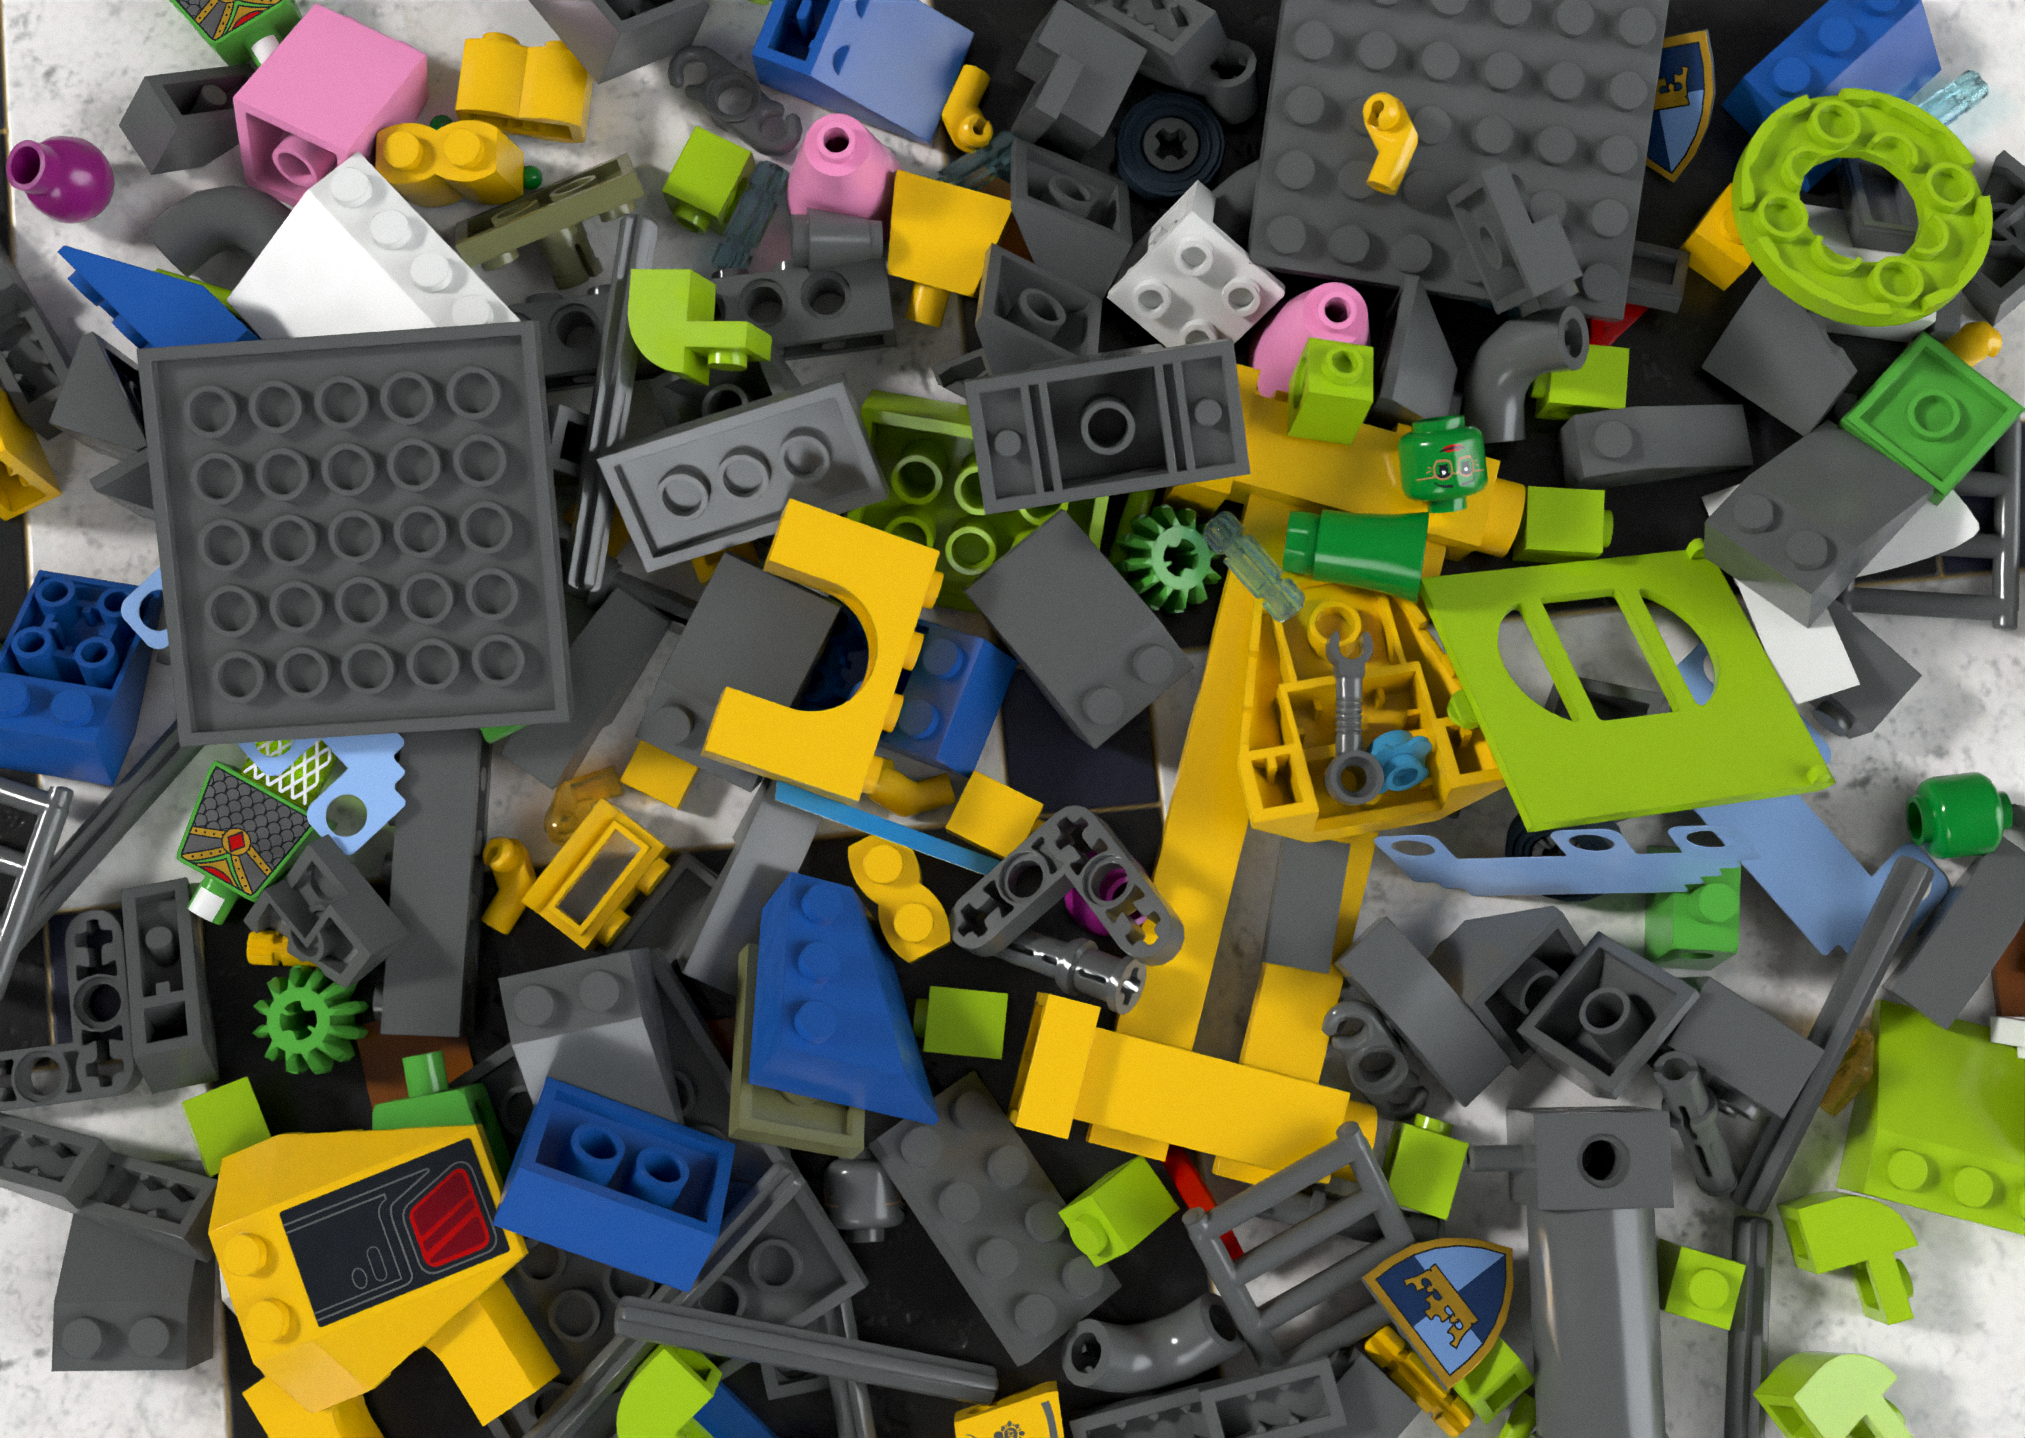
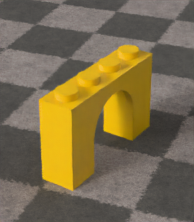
M790 498L782 512L763 571L830 594L842 601L853 611L865 631L868 642L869 660L866 675L858 691L849 701L824 711L796 710L726 686L720 695L700 756L775 781L785 782L849 806L859 802L861 793L872 795L884 761L883 757L874 755L881 731L892 733L904 700L903 695L894 693L901 670L903 668L912 671L922 647L924 634L914 630L922 607L930 610L933 608L943 582L944 573L934 570L940 551Z
M502 1277L467 1308L459 1311L424 1345L443 1362L482 1426H485L535 1393L561 1373ZM264 1373L263 1379L242 1392L269 1438H384L367 1409L363 1394L311 1414Z

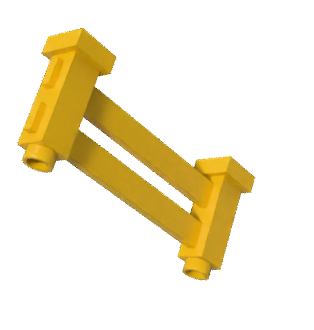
M1236 364L1251 474L1169 486L1165 488L1161 506L1169 505L1176 510L1190 508L1196 511V515L1210 518L1225 499L1244 504L1151 876L1152 883L1179 916L1184 926V941L1181 950L1169 962L1158 966L1146 965V980L1142 994L1129 1013L1124 1015L1117 1013L1113 1031L1096 1027L1101 1007L1048 993L1037 992L1006 1117L1017 1127L1067 1140L1073 1119L1090 1123L1086 1136L1087 1142L1164 1162L1169 1144L1216 1155L1212 1169L1213 1174L1255 1185L1338 1138L1336 1130L1345 1122L1354 1121L1359 1124L1372 1150L1377 1131V1110L1374 1105L1350 1100V1092L1319 1085L1330 1036L1323 1033L1321 1028L1326 1013L1338 1004L1344 976L1332 964L1330 965L1329 974H1323L1263 962L1239 1062L1234 1063L1192 1052L1249 822V815L1237 772V759L1256 578L1289 573L1283 571V559L1290 511L1314 512L1321 515L1322 509L1377 514L1428 512L1427 502L1413 501L1406 497L1402 490L1397 445L1403 435L1412 432V426L1398 423L1392 431L1362 423L1351 445L1287 436L1288 392L1276 389L1271 398L1255 394L1261 370ZM1485 457L1488 477L1487 485L1479 493L1466 497V509L1447 513H1429L1421 578L1440 576L1444 559L1457 562L1473 551L1503 558L1510 550L1521 522L1526 493L1523 484L1497 478L1500 466L1499 460ZM1419 593L1417 603L1415 604L1427 619L1425 627L1428 628L1430 615ZM1379 831L1331 839L1351 844L1331 963L1353 942L1376 846L1374 839L1378 837ZM1147 919L1139 926L1143 929L1146 936L1143 941L1151 945L1159 937L1154 930L1157 924ZM1349 1164L1317 1181L1329 1184L1332 1176L1358 1183Z

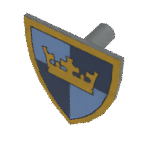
M1708 29L1666 36L1663 40L1646 165L1673 183L1677 181L1698 153L1711 121L1716 88L1714 59Z
M1439 1238L1413 1244L1384 1260L1360 1279L1397 1327L1398 1334L1410 1344L1445 1391H1448L1468 1375L1491 1351L1507 1320L1514 1287L1513 1248L1480 1239Z

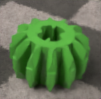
M1162 505L1153 508L1151 517L1147 514L1135 515L1130 520L1134 534L1120 535L1119 539L1115 541L1121 549L1128 553L1127 559L1116 561L1113 567L1118 572L1129 571L1131 577L1127 583L1137 594L1142 593V600L1150 610H1159L1163 605L1165 611L1169 614L1181 613L1186 609L1187 602L1190 604H1201L1208 599L1204 584H1216L1222 578L1216 570L1210 567V561L1220 558L1225 552L1219 547H1209L1207 544L1215 527L1209 523L1196 526V511L1190 508L1179 509L1175 513L1169 505ZM1168 548H1169L1170 552H1169L1168 554H1166L1165 557H1166V558L1173 557V566H1172V569H1171V570H1168L1166 567H1168L1169 565H1171L1172 562H1171V561H1166V562H1164V558H1163V557H1164L1165 549H1168Z
M309 965L293 966L289 971V979L274 977L271 981L267 982L274 1000H259L254 1005L261 1014L267 1016V1024L258 1026L252 1033L258 1038L271 1037L272 1042L267 1049L265 1058H269L271 1061L285 1058L286 1071L292 1074L305 1073L308 1068L314 1074H324L331 1072L334 1060L346 1062L356 1056L349 1039H363L369 1032L363 1025L355 1023V1014H363L370 1006L366 1001L351 1002L350 998L358 982L345 989L326 977L319 967L313 971ZM316 1013L317 1024L308 1026L307 1014Z

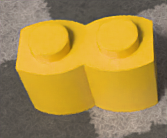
M489 32L485 33L482 38L465 39L455 111L459 121H483L494 125L505 135L524 134L548 141L584 143L586 140L594 79L563 41L553 40L546 42L544 46L526 47L520 45L519 40L513 36Z
M463 120L447 124L435 130L423 124L400 123L386 127L376 133L375 169L405 200L412 204L423 207H442L466 198L478 204L499 205L511 202L523 195L524 152L492 124L477 120Z
M869 835L848 846V860L852 875L864 894L878 905V916L882 932L896 954L908 963L913 964L952 943L948 916L935 895L922 885V872L913 849L874 835Z

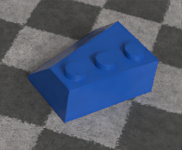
M791 871L761 911L748 1083L935 1125L940 1119L891 950L880 925L852 887Z

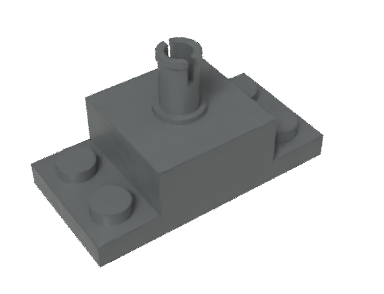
M1231 338L1163 348L1161 344L1032 363L1030 364L1031 369L964 379L985 515L1251 474L1234 343Z

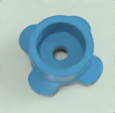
M1393 730L1380 735L1371 742L1366 752L1373 755L1379 761L1384 774L1383 786L1379 794L1386 792L1388 789L1393 791L1409 789L1422 782L1428 776L1429 769L1425 764L1426 755L1432 750V744L1427 737H1413L1408 731Z

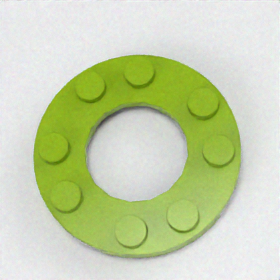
M1842 88L1838 95L1809 99L1806 94L1781 106L1761 124L1745 147L1733 177L1732 209L1741 241L1754 264L1766 277L1767 281L1788 298L1820 316L1839 323L1866 327L1902 325L1922 319L1943 308L1966 286L1982 265L1989 249L1993 227L1990 195L1982 196L1979 185L1971 171L1976 161L1961 140L1947 126L1920 107L1895 96L1873 90ZM1834 158H1860L1884 167L1904 184L1915 202L1919 225L1914 244L1905 254L1888 256L1879 262H1862L1864 259L1859 256L1853 260L1833 252L1822 243L1823 236L1819 234L1814 236L1808 226V211L1799 196L1805 175L1814 166Z

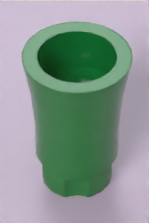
M1322 509L1320 515L1314 512L1290 511L1283 571L1304 574L1305 576L1313 574V581L1368 589L1417 603L1429 512L1377 514Z

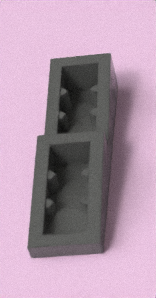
M1068 0L1086 14L1146 48L1147 52L1144 57L1186 89L1229 47V42L1216 11L1197 0Z
M0 242V378L22 420L49 441L63 432L49 424L72 359Z
M766 777L763 779L732 837L736 845L676 955L683 974L735 997L737 995L739 952L748 943L759 945L762 908L791 871L798 873L823 819L822 816L775 800L777 781Z
M0 1112L1 1188L197 1260L209 1262L214 1249L208 1235V1229L218 1182L217 1179L116 1153L99 1138Z
M1328 1355L1071 1411L1069 1418L1073 1438H1300L1347 1425Z

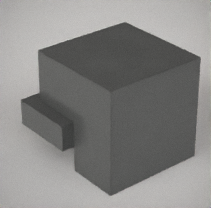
M1058 0L1035 29L1015 68V71L1036 83L1033 85L1006 139L1013 142L1015 137H1018L1033 144L1040 139L1074 160L1080 161L1104 137L1147 49L1070 3Z

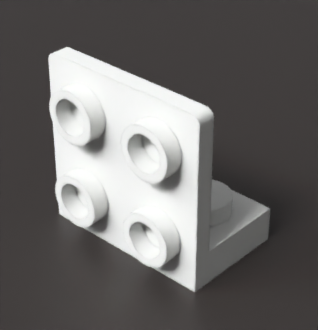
M1199 180L1129 250L1109 287L1107 296L1108 299L1167 348L1231 338L1235 344L1283 298L1285 293V285L1266 268L1253 264L1249 260V253L1213 223L1217 196Z

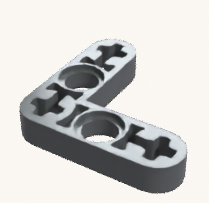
M1078 805L1064 807L1050 817L965 893L952 907L948 918L950 936L955 943L974 955L981 957L994 956L1009 946L1075 887L1118 946L1135 960L1149 966L1164 965L1177 955L1184 941V926L1179 916L1108 824L1086 807ZM1078 827L1084 830L1082 836L1089 847L1098 853V855L1090 860L1086 855L1073 847L1075 842L1071 833ZM1030 866H1040L1043 872L1040 888L1029 897H1019L1016 884L1021 873ZM1113 869H1125L1128 880L1125 891L1115 900L1103 901L1100 896V884L1104 876ZM999 895L1007 903L1014 906L1010 913L1003 910L1006 905L997 900ZM1138 910L1143 916L1157 924L1154 930L1159 938L1155 943L1149 945L1143 941L1146 937L1143 929L1136 920L1128 915ZM983 913L987 915L984 922L988 930L984 935L979 936L976 934L978 924L975 919L979 914Z
M89 910L80 913L70 922L65 935V952L73 1042L0 1052V1076L11 1074L13 1086L0 1088V1112L120 1096L131 1092L140 1084L143 1075L133 1058L122 915L114 911ZM98 922L102 930L112 931L113 934L112 943L102 945L101 953L99 948L88 947L87 935L97 933ZM117 965V975L95 974L88 976V967ZM108 984L119 993L121 1005L116 1016L109 1021L103 1022L93 1015L90 1008V999L98 987ZM122 1029L123 1039H109V1045L108 1040L94 1041L93 1032H114ZM109 1047L112 1059H123L124 1072L114 1074L112 1080L110 1076L99 1075L98 1063L109 1059ZM45 1057L55 1060L62 1072L58 1088L48 1095L37 1091L31 1080L32 1069L35 1064Z

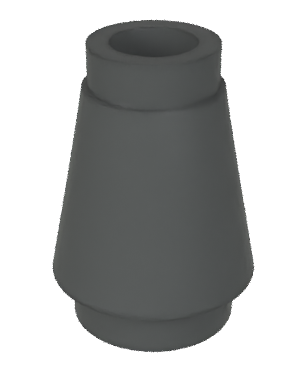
M807 207L806 214H791L792 266H807L808 272L869 261V259H882L883 230L881 220H869L868 218Z

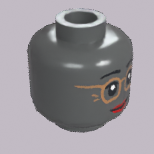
M864 1147V1151L854 1159L837 1157V1159L828 1161L822 1167V1207L835 1228L845 1230V1242L865 1243L884 1241V1228L897 1226L906 1219L907 1202L869 1147Z

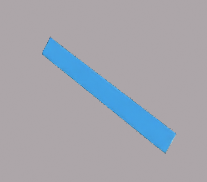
M777 780L775 800L985 876L1001 862Z

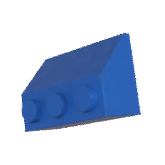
M1922 0L1827 1L1747 73L1721 106L1753 137L1761 124L1772 113L1786 103L1806 94L1809 99L1838 95L1842 88H1858L1889 94L1908 101L1942 70ZM1834 158L1814 166L1805 175L1801 188L1807 193L1838 165L1842 158Z
M547 1076L508 1173L492 1225L689 1293L719 1236L736 1144Z

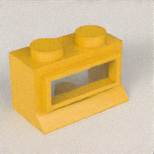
M600 798L520 902L537 912L584 950L594 951L600 943L607 948L631 919L625 913V910L641 891L646 896L650 895L669 871L671 865L664 860L673 849L615 804Z

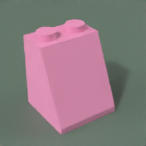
M315 3L233 97L245 184L295 207L309 188L357 151L375 168L376 133L395 124L416 123L429 98L427 54L414 49L403 41H397L362 25L349 16L341 15Z

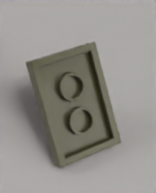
M627 152L523 195L511 202L501 204L456 223L455 247L461 259L470 268L481 264L484 271H490L516 260L519 257L517 248L536 241L541 254L545 256L553 273L552 277L557 289L565 290L589 281L588 277H596L604 270L589 243L588 234L582 221L599 215L602 222L618 219L634 211L637 208L634 200L645 196V193Z
M748 943L739 952L728 1137L854 1159L864 1151V1109L748 1083L759 945Z

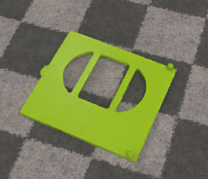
M1702 538L1692 540L1686 550L1421 578L1419 593L1463 688L1452 695L1447 706L1448 716L1452 722L1462 728H1481L1528 833L1811 793L1824 790L1836 783L1721 569L1704 557V540ZM1600 597H1613L1616 599L1673 712L1606 721L1599 719L1543 604ZM1642 597L1662 605L1679 616L1696 632L1707 648L1714 668V688L1710 699L1704 705H1699L1695 702ZM1512 610H1517L1521 613L1571 720L1562 718L1538 705L1516 685L1507 672L1500 656L1498 633L1502 620Z

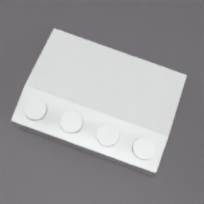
M359 151L306 191L227 298L230 306L261 340L520 321Z

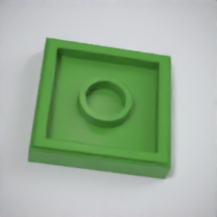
M1923 330L1837 425L1935 487L1934 494L1928 500L1937 507L2025 411V408Z

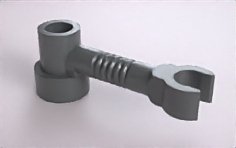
M1336 630L1329 636L1325 646L1326 656L1333 665V675L1336 679L1337 721L1335 725L1337 728L1335 731L1337 734L1335 735V758L1326 769L1324 787L1328 795L1337 802L1347 806H1357L1374 799L1379 794L1384 781V774L1379 761L1370 753L1362 751V679L1365 674V662L1369 660L1373 652V641L1367 631L1363 633L1359 638L1360 651L1356 659H1348L1339 651V632ZM1344 769L1351 771L1356 777L1357 784L1354 791H1349L1342 785L1341 773Z

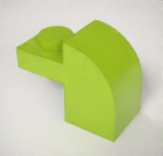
M631 269L628 323L636 346L653 364L690 383L709 386L710 368L724 371H744L747 369V361L770 362L772 336L748 321H714L716 285L692 269Z
M1838 1191L1812 1193L1776 1204L1797 1268L1821 1274L1849 1266L1865 1317L1886 1325L1914 1318L1908 1300L1914 1294L1912 1280L1903 1262L1900 1259H1895L1894 1252L1919 1245L1911 1228L1897 1212L1879 1201Z
M657 1344L641 1361L621 1398L616 1423L618 1438H714L693 1416L714 1396L723 1373L699 1351Z
M1825 1351L1800 1352L1782 1361L1752 1393L1786 1438H1914L1905 1427L1906 1420L1901 1411L1882 1396L1898 1377L1885 1364L1867 1355Z

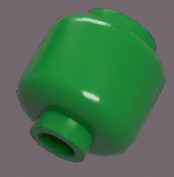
M1979 772L1928 778L1920 783L1916 794L1908 797L1906 802V824L1911 840L1916 846H1924L1927 853L1940 860L1978 856L1994 852L2002 841L2003 831L2010 829L2013 823V809L2008 795L2004 791L1998 792L1992 781Z

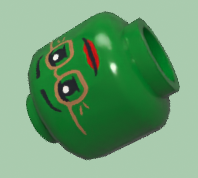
M1464 415L1438 416L1412 421V432L1403 435L1397 445L1403 493L1413 501L1427 502L1429 513H1447L1466 509V497L1482 491L1488 481L1482 432L1475 426L1465 425Z

